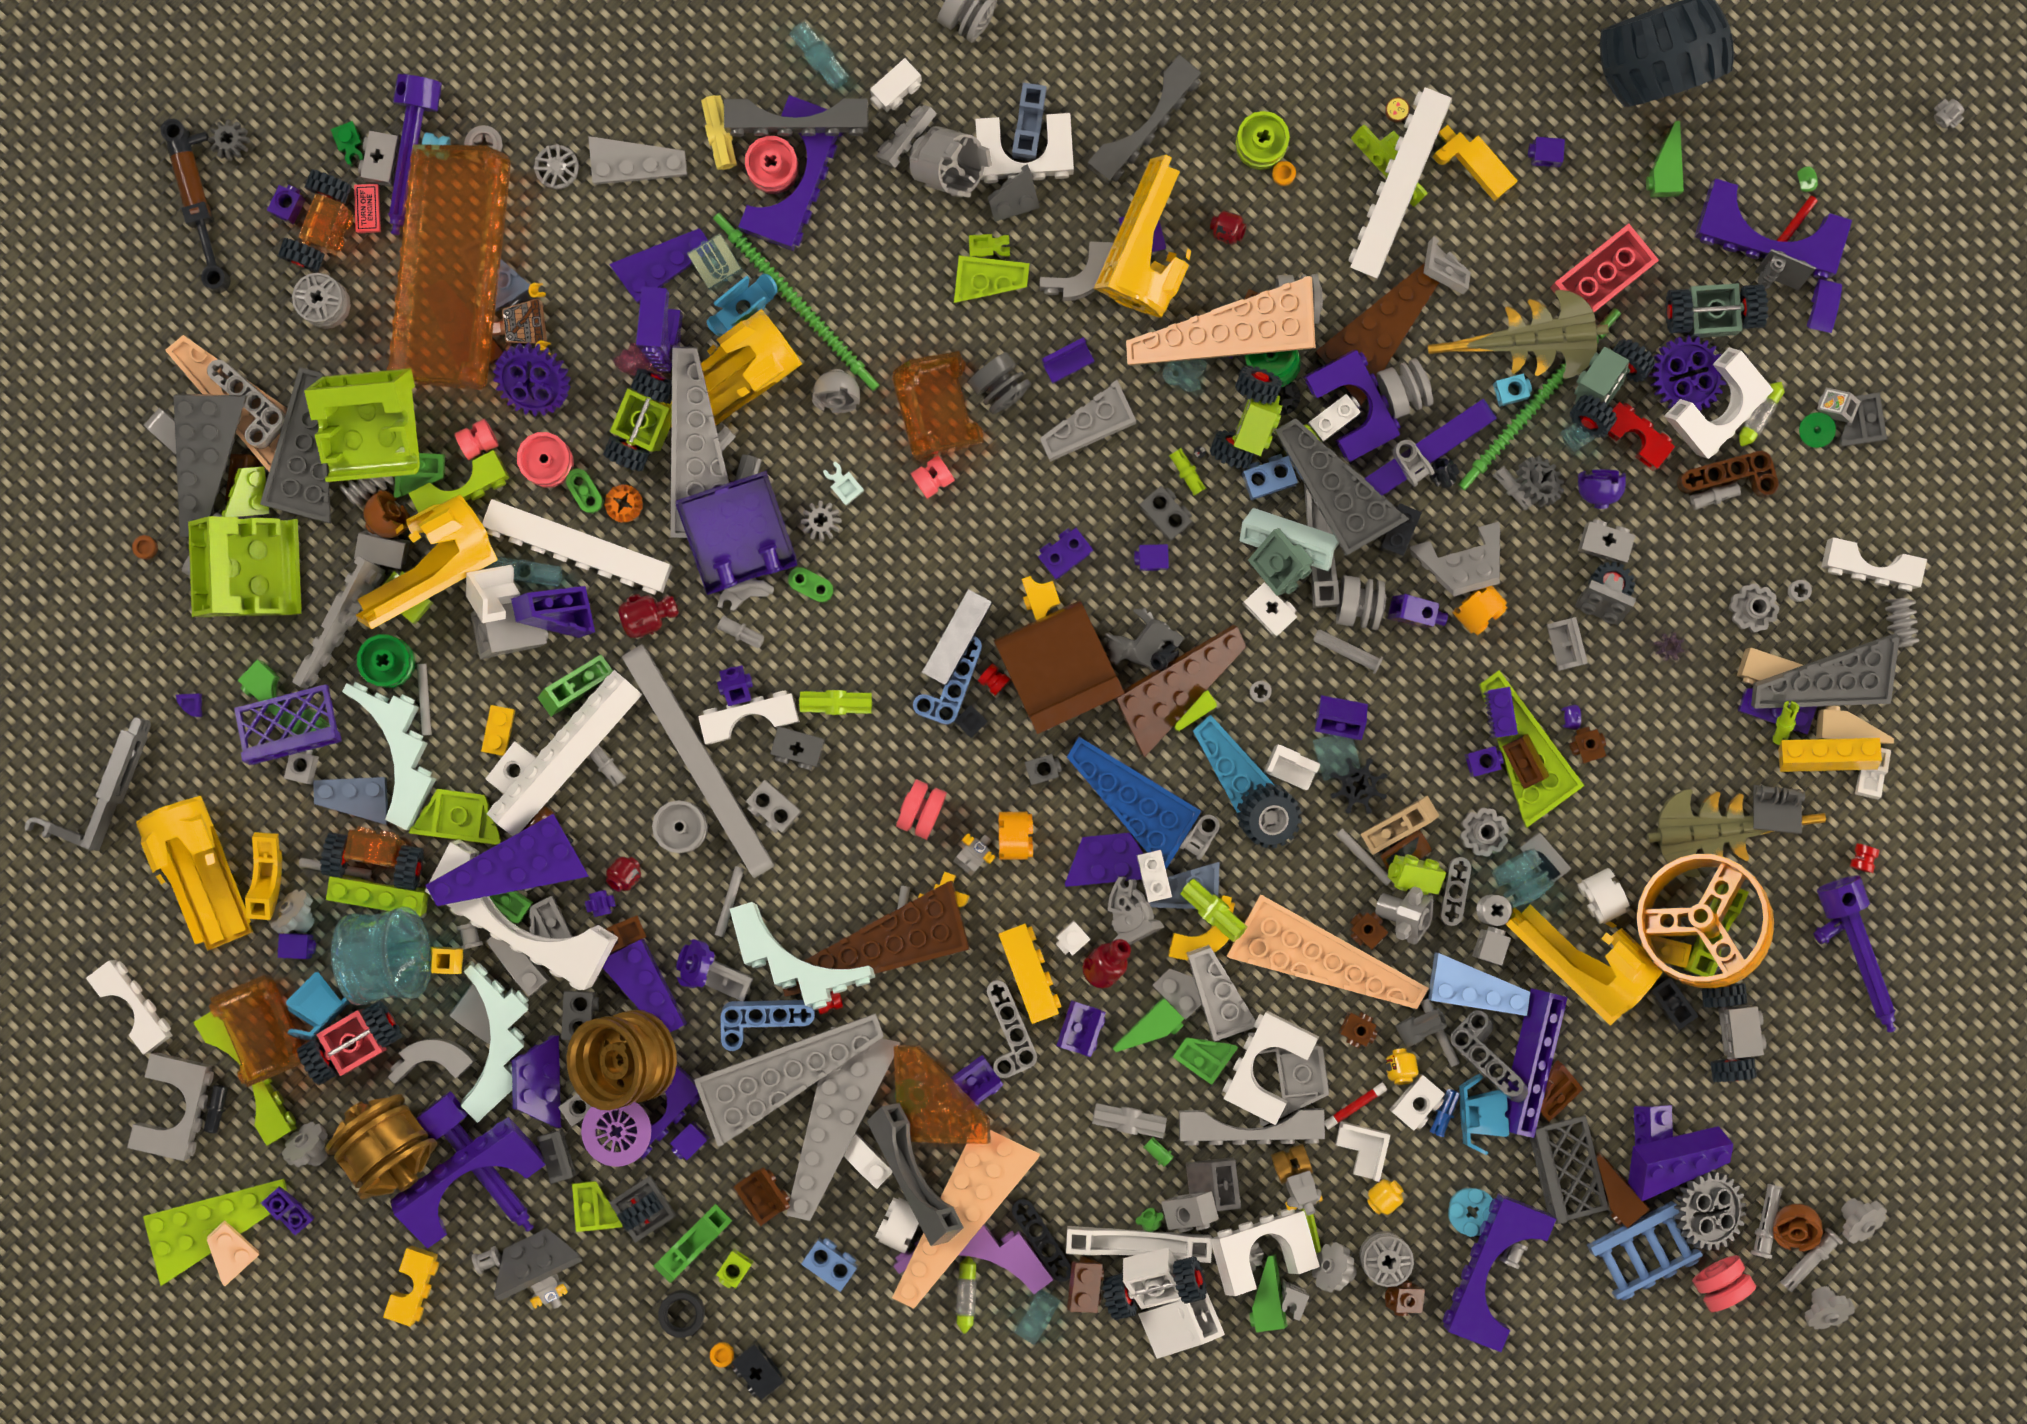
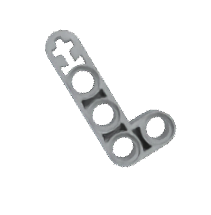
M222 360L212 361L208 365L207 372L215 383L229 395H248L243 407L256 419L246 429L245 440L258 449L266 448L280 434L286 416L285 413L232 366ZM221 368L229 378L225 379L217 371ZM242 382V391L239 393H235L234 386L237 383ZM255 398H260L261 405L253 409L252 401ZM278 413V422L271 425L269 422L270 416ZM262 431V440L254 442V434Z
M997 979L988 985L987 995L1011 1051L997 1057L993 1068L997 1076L1007 1078L1034 1066L1037 1061V1053L1007 984ZM995 984L998 987H1004L1002 991L1003 999L1007 997L1010 999V1001L1003 1002L998 1007L995 1002H1000L998 995H992L991 993L994 990L993 985ZM1010 1006L1013 1008L1014 1016L1011 1019H1004L1001 1016L1000 1011L1003 1007ZM1015 1028L1021 1029L1024 1037L1020 1041L1012 1040L1010 1037L1011 1030ZM1028 1050L1033 1054V1060L1030 1063H1023L1020 1060L1019 1055L1022 1051ZM1001 1060L1009 1061L1011 1064L1010 1071L1006 1073L1000 1072L997 1067L998 1063Z

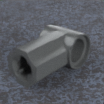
M742 454L735 481L758 474L762 460Z
M1436 1008L1416 1018L1413 1016L1403 1020L1395 1026L1405 1047H1409L1424 1040L1426 1036L1446 1028L1447 1024L1443 1013L1439 1008Z

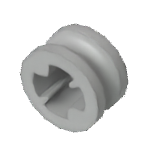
M1804 580L1792 582L1788 587L1789 598L1795 602L1807 600L1812 593L1810 584ZM1799 585H1802L1801 589L1805 590V594L1800 595L1801 597H1798V593L1794 592V588L1799 587Z
M1257 681L1250 687V696L1256 702H1264L1271 696V687L1265 681ZM1258 685H1263V690L1267 691L1266 696L1262 695L1263 698H1258V694L1254 692L1255 687L1259 688Z

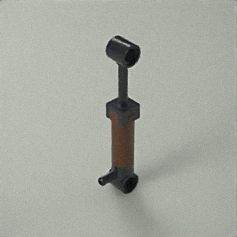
M174 118L168 119L161 126V135L166 141L182 199L183 208L181 209L185 223L191 228L197 227L207 267L202 271L201 281L211 291L222 293L229 288L231 281L229 275L216 264L206 224L215 221L211 207L206 201L191 145L208 141L209 135L207 132H202L190 136L189 129L179 120ZM180 128L179 135L171 138L172 131ZM220 274V281L212 285V277Z

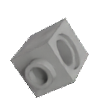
M313 750L289 755L284 779L313 784L319 756L312 755ZM300 759H305L307 767L301 772L297 768V763Z
M578 1094L558 1107L571 1127L584 1119L587 1111L592 1107L585 1102V1112H578L575 1109V1102L582 1100Z

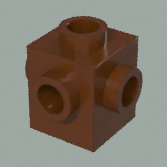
M1589 726L1576 730L1577 735L1571 737L1572 742L1569 743L1573 756H1577L1579 764L1606 757L1604 750L1606 741L1602 732L1599 733L1598 729L1590 730ZM1586 741L1589 742V748L1586 746Z
M1359 912L1350 921L1352 924L1349 928L1352 932L1350 937L1358 945L1361 946L1364 943L1371 950L1388 934V931L1381 926L1383 920L1374 912L1371 915L1368 912H1364L1363 915ZM1366 925H1369L1370 927L1368 933L1364 932V927Z
M1348 1011L1338 1033L1347 1037V1043L1359 1048L1360 1045L1367 1047L1368 1043L1372 1044L1378 1031L1375 1030L1377 1025L1371 1023L1372 1017L1362 1012L1357 1016ZM1362 1026V1032L1357 1034V1028Z
M1409 1280L1398 1286L1388 1287L1385 1292L1386 1307L1393 1310L1394 1314L1398 1316H1408L1409 1313H1422L1425 1289Z

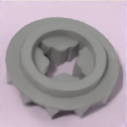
M486 125L477 126L470 130L464 142L468 156L473 161L482 164L493 162L496 157L500 156L503 147L500 134L494 128ZM485 135L487 143L493 146L486 147L483 154L481 147L474 144L482 143Z

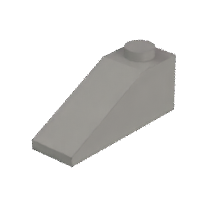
M491 936L486 941L512 978L528 996L534 995L551 980L540 965L533 963L529 959L530 957L523 952L519 953L512 950L510 944L504 940L500 941Z

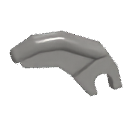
M746 580L725 589L720 595L717 607L723 608L724 602L729 600L732 603L730 610L735 611L749 597H767L769 594H773L774 587L764 580Z

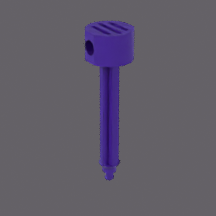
M397 74L393 97L394 104L406 107L390 212L387 213L390 217V224H393L391 231L393 235H400V226H404V221L409 218L407 214L423 112L438 111L442 83L439 81L408 74Z
M1854 875L1824 884L1817 889V893L1826 918H1841L1876 1014L1875 1017L1881 1021L1882 1025L1886 1024L1887 1032H1894L1896 1027H1894L1893 1022L1895 1021L1894 1014L1896 1009H1894L1859 913V911L1870 905L1860 876Z
M451 1091L443 1095L416 1117L418 1123L427 1132L429 1139L434 1138L437 1140L444 1135L456 1152L473 1142L459 1124L468 1113L461 1107V1103ZM493 1166L471 1170L511 1222H515L518 1226L523 1225L526 1232L533 1229V1224L531 1225L528 1221L530 1216L527 1214V1207L525 1208Z

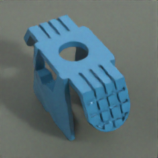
M762 274L749 288V277L745 276L719 297L713 304L723 309L707 319L709 329L721 337L739 322L747 320L760 309L764 311L765 305L777 293V285L770 275ZM741 300L748 301L751 307L746 312L739 314L736 311L737 303Z
M315 972L286 1001L290 1013L314 1027L310 1032L289 1029L288 1035L311 1041L317 1037L316 1034L325 1030L353 1000L346 975H343L347 995L341 1001L319 972Z
M1480 1073L1459 1086L1463 1144L1487 1155V1151L1471 1144L1470 1133L1507 1137L1509 1135L1508 1118L1505 1117V1112L1508 1110L1507 1096L1500 1090L1468 1097L1467 1089L1483 1079V1075Z

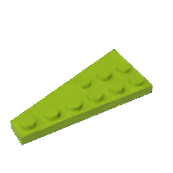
M1498 670L1481 682L1479 687L1483 699L1485 698L1483 693L1487 690L1510 687L1518 734L1496 739L1524 826L1527 828L1581 789L1584 784L1500 670ZM1528 734L1549 777L1524 789L1502 746Z
M285 1179L143 1216L160 1286L211 1254L207 1236L224 1221L241 1234L269 1216L270 1213L261 1202L279 1186L288 1192Z

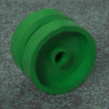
M1298 350L1245 355L1247 366H1253L1254 368L1257 366L1261 370L1266 369L1268 373H1274V376H1278L1279 380H1282L1281 387L1287 386L1294 381L1300 372L1301 359Z
M378 634L368 638L361 645L357 654V667L361 676L367 682L383 688H395L403 685L411 678L415 669V655L412 648L404 640L391 635ZM386 658L389 660L388 665L384 664Z

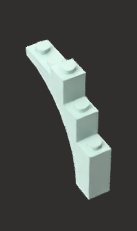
M357 682L354 685L346 683L342 692L358 701L372 714L382 728L390 745L394 762L395 785L392 803L385 820L405 830H410L414 826L436 781L435 778L431 777V771L420 766L418 770L415 769L428 744L422 740L423 736L412 730H410L409 734L407 733L419 707L413 704L414 699L403 694L401 697L393 696L390 703H388V697L377 692L374 696L366 692L368 688Z
M750 902L730 908L744 964L752 966V968H759L765 966L766 961H768L774 984L787 989L796 986L798 981L804 1004L812 1007L813 1010L826 1007V1002L832 1001L830 991L833 990V993H840L846 991L849 985L863 986L870 983L869 979L875 978L873 968L870 966L855 969H828L801 961L787 952L773 938L763 922L757 904Z
M470 961L464 967V973L476 986L485 1004L491 1036L489 1054L484 1069L474 1087L461 1101V1107L478 1123L512 1091V1064L507 1065L506 1063L524 1047L525 1041L521 1031L516 1027L512 1029L510 1026L529 1009V1004L527 1003L529 999L520 990L516 992L513 988L504 994V987L497 980L492 982L486 976L488 974L487 970L480 963L475 965Z

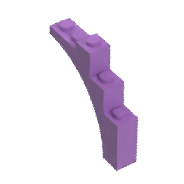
M984 1224L958 1255L988 1260L1007 1269L1022 1280L1033 1294L1053 1281L1052 1275L1020 1231H1017L1015 1234L1013 1231H1010L1001 1238L1003 1243L999 1244ZM920 1239L914 1243V1244L916 1245V1247H917V1245H918ZM916 1247L910 1252L906 1250L905 1254L901 1252L895 1257L897 1262L894 1263V1268L899 1274L906 1270Z

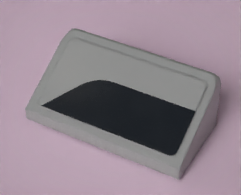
M1536 833L1520 847L1521 851L1550 884H1553L1571 870L1570 866L1541 833Z

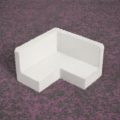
M512 565L466 573V597L482 623L506 619V611L502 604L512 603V598L520 596V592L513 583L514 568Z
M1278 744L1274 746L1264 773L1308 790L1315 773H1317L1320 767V763L1303 757L1300 753Z
M1341 1121L1335 1145L1358 1151L1353 1174L1371 1178L1377 1182L1380 1181L1390 1134Z

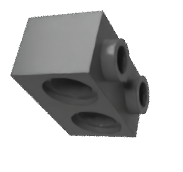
M1160 486L1139 504V508L1164 537L1171 542L1192 523L1190 519L1192 514L1184 505L1179 507L1174 501L1176 496L1168 487L1164 489ZM1155 498H1163L1166 502V507L1161 510L1156 509L1153 506V500ZM1173 515L1180 517L1182 524L1176 528L1170 526L1168 522L1169 517Z
M564 991L561 1040H571L577 1021L585 1023L595 1018V1011H599V997H596V992ZM579 997H583L587 1001V1008L585 1010H580L576 1006V1000Z

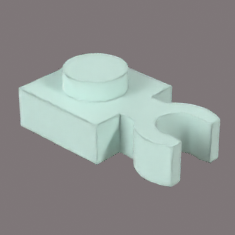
M834 462L833 465L837 468V472L834 475H830L826 470L823 472L827 479L836 482L831 488L847 506L863 493L864 489L849 472L843 476L840 465Z

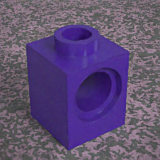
M1536 137L1533 144H1529L1528 158H1531V165L1559 168L1564 159L1565 139Z
M279 185L267 211L273 216L294 225L306 199L300 195L301 191L291 185H288L287 188ZM286 198H292V204L287 208H283V201Z
M1168 544L1139 545V551H1134V564L1139 565V571L1169 569Z
M1495 746L1464 754L1471 777L1501 770V764L1504 763L1501 751L1496 750ZM1483 754L1488 755L1491 759V764L1488 768H1484L1480 764V757Z
M279 934L277 958L310 959L312 954H315L316 940H313V934Z
M693 1121L670 1143L673 1146L671 1150L679 1159L684 1157L688 1160L709 1137Z

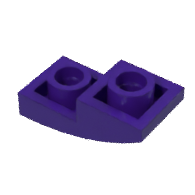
M1818 279L1811 300L1814 305L1807 323L1808 328L1832 333L1841 298V283Z
M280 1186L261 1202L267 1211L276 1220L280 1219L294 1235H297L315 1218L300 1202Z

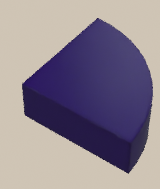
M176 694L178 705L187 714L194 717H202V694Z

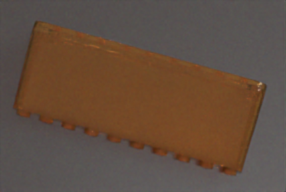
M413 144V151L410 157L411 169L408 178V196L405 203L406 214L403 225V242L400 249L401 260L398 271V287L395 296V314L392 321L393 333L392 341L390 342V360L387 370L411 368L414 383L419 385L483 390L488 380L511 169L510 159L506 154L483 145Z

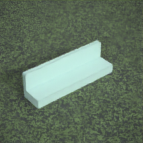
M1253 508L1242 522L1240 542L1259 548L1274 529L1280 528L1294 546L1300 544L1314 561L1311 566L1326 571L1330 569L1334 550L1339 544L1333 534Z

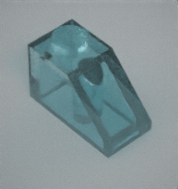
M1044 1289L1039 1290L1014 1327V1333L1035 1345L1051 1320L1060 1300Z

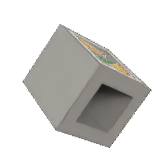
M1826 387L1819 399L1817 410L1829 415L1832 419L1852 423L1861 401L1850 392Z

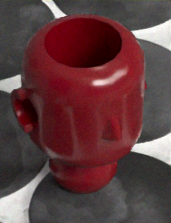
M639 594L628 597L627 601L618 608L622 627L630 638H642L647 634L654 635V632L662 627V618H674L679 614L673 596H666L662 601L656 602L650 595L640 597Z
M1116 939L1111 943L1099 945L1084 960L1082 967L1083 975L1090 985L1095 988L1105 989L1111 987L1121 978L1127 970V959L1131 954L1129 943L1123 939Z

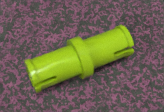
M1182 448L1169 455L1180 472L1179 477L1185 480L1193 496L1206 489V486H1204L1195 471V465H1191Z
M1786 701L1781 715L1776 720L1777 728L1772 740L1777 745H1780L1782 739L1788 740L1790 732L1795 728V718L1799 711V705L1796 702L1791 701L1789 706V701Z

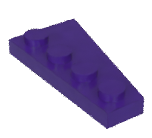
M698 228L609 265L638 304L641 299L642 286L662 287L693 265L688 255L689 253L696 250L700 258L705 256V253L701 246L706 254L711 252V250L705 243L708 242L712 250L714 247L701 229Z

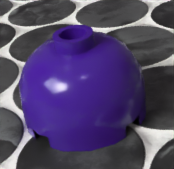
M1595 469L1592 470V475H1586V471L1578 474L1579 493L1586 502L1594 504V508H1609V504L1617 502L1625 492L1626 473L1624 472L1619 476L1618 470Z

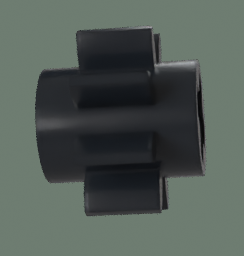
M1441 458L1432 464L1435 473L1429 475L1436 487L1440 485L1442 488H1447L1456 482L1455 475H1458L1460 471L1452 459L1448 461L1446 458Z

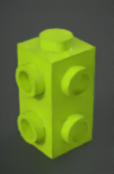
M1406 854L1405 857L1395 855L1393 863L1389 866L1387 877L1399 890L1407 891L1412 887H1417L1422 890L1423 895H1428L1429 893L1439 894L1446 872L1435 860L1426 859V861H1423L1415 856Z

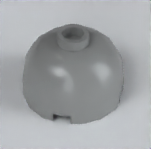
M834 369L824 373L817 379L813 389L812 402L814 406L823 411L827 407L833 408L832 413L850 412L856 409V404L859 405L860 389L855 378L843 370Z

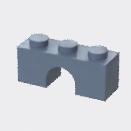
M1023 83L1012 159L1031 162L1036 160L1047 86Z

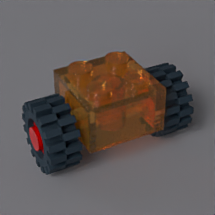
M311 169L304 188L314 193L315 196L298 237L302 241L300 243L284 238L277 256L313 272L319 271L325 256L324 253L336 257L337 252H340L344 246L345 239L343 236L345 231L350 229L353 222L352 212L344 205L352 186L332 175Z
M357 826L356 830L349 829L348 835L328 833L323 845V852L321 853L320 870L322 875L341 878L345 875V869L348 867L347 863L349 860L394 868V887L414 891L418 887L420 875L422 874L424 850L423 848L405 845V841L399 839L400 835L393 832L381 830L379 835L370 828Z

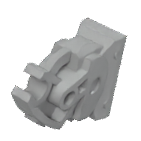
M1122 876L1117 879L1109 897L1108 911L1113 913L1112 925L1114 931L1118 934L1114 940L1123 939L1129 945H1132L1164 928L1161 921L1154 919L1153 910L1149 902L1136 889L1137 881L1130 879L1128 881L1129 886L1126 887L1124 884L1126 877Z

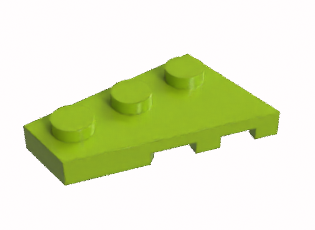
M959 255L954 303L1026 288L1030 263Z

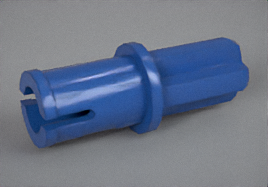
M1447 1089L1443 1098L1444 1102L1436 1110L1438 1113L1429 1132L1444 1138L1450 1119L1454 1118L1452 1114L1460 1097L1459 1092Z

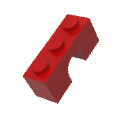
M1617 403L1612 408V412L1616 413L1615 417H1617V420L1607 435L1616 442L1626 432L1637 434L1641 439V448L1634 457L1651 471H1655L1675 448L1672 444V439L1665 433L1661 432L1659 434L1654 430V425L1646 418L1641 419L1634 414L1635 410L1629 404Z

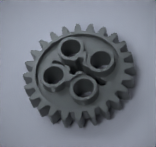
M1714 1171L1699 1175L1694 1178V1181H1687L1688 1188H1680L1683 1196H1676V1199L1680 1201V1205L1674 1206L1676 1210H1679V1214L1675 1215L1674 1218L1681 1221L1676 1226L1683 1230L1680 1235L1687 1238L1686 1242L1693 1244L1696 1248L1710 1251L1711 1249L1719 1250L1720 1246L1727 1247V1240L1735 1241L1732 1234H1740L1737 1226L1745 1224L1740 1220V1217L1747 1214L1741 1211V1208L1745 1207L1746 1203L1740 1202V1199L1744 1197L1743 1193L1737 1192L1740 1186L1733 1184L1734 1179L1728 1178L1726 1174Z

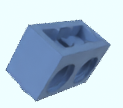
M1282 454L1268 458V463L1260 465L1259 462H1255L1246 467L1247 470L1243 471L1242 476L1251 500L1293 487L1298 483L1289 456L1282 457ZM1277 466L1285 468L1286 477H1276L1274 468ZM1252 475H1262L1264 484L1260 486L1254 485L1251 480Z
M819 1237L801 1264L841 1292L858 1267L855 1263L856 1259L847 1252L842 1254L836 1250L837 1245L828 1238L822 1240ZM817 1250L826 1251L828 1259L823 1262L818 1261L815 1257V1252ZM837 1264H844L848 1272L840 1276L836 1274L834 1267Z

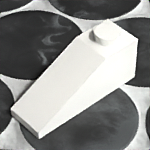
M856 1132L844 1157L878 1189L893 1172L888 1162Z

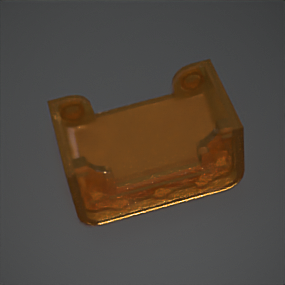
M960 351L910 359L893 371L894 387L910 448L916 460L966 449L984 442L981 426L976 422L970 423L958 380L963 375V371H965V361L961 357Z
M263 975L210 998V1011L214 1018L219 1017L220 1020H223L241 1063L237 1075L242 1084L250 1087L302 1065L297 1052V1048L302 1046L299 1038L288 1035V1030L295 1028L271 975Z

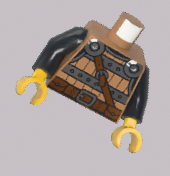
M543 283L530 284L528 290L522 292L508 303L507 308L502 310L503 321L490 323L492 336L505 335L506 343L516 348L518 343L525 347L530 342L532 348L540 344V350L544 351L548 345L552 344L547 342L543 303L540 299H536L537 297L546 296L545 292L538 291Z

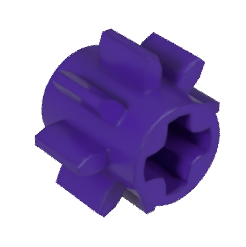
M606 890L590 893V900L584 901L587 912L593 911L594 917L610 914V907L616 906L614 896H607Z

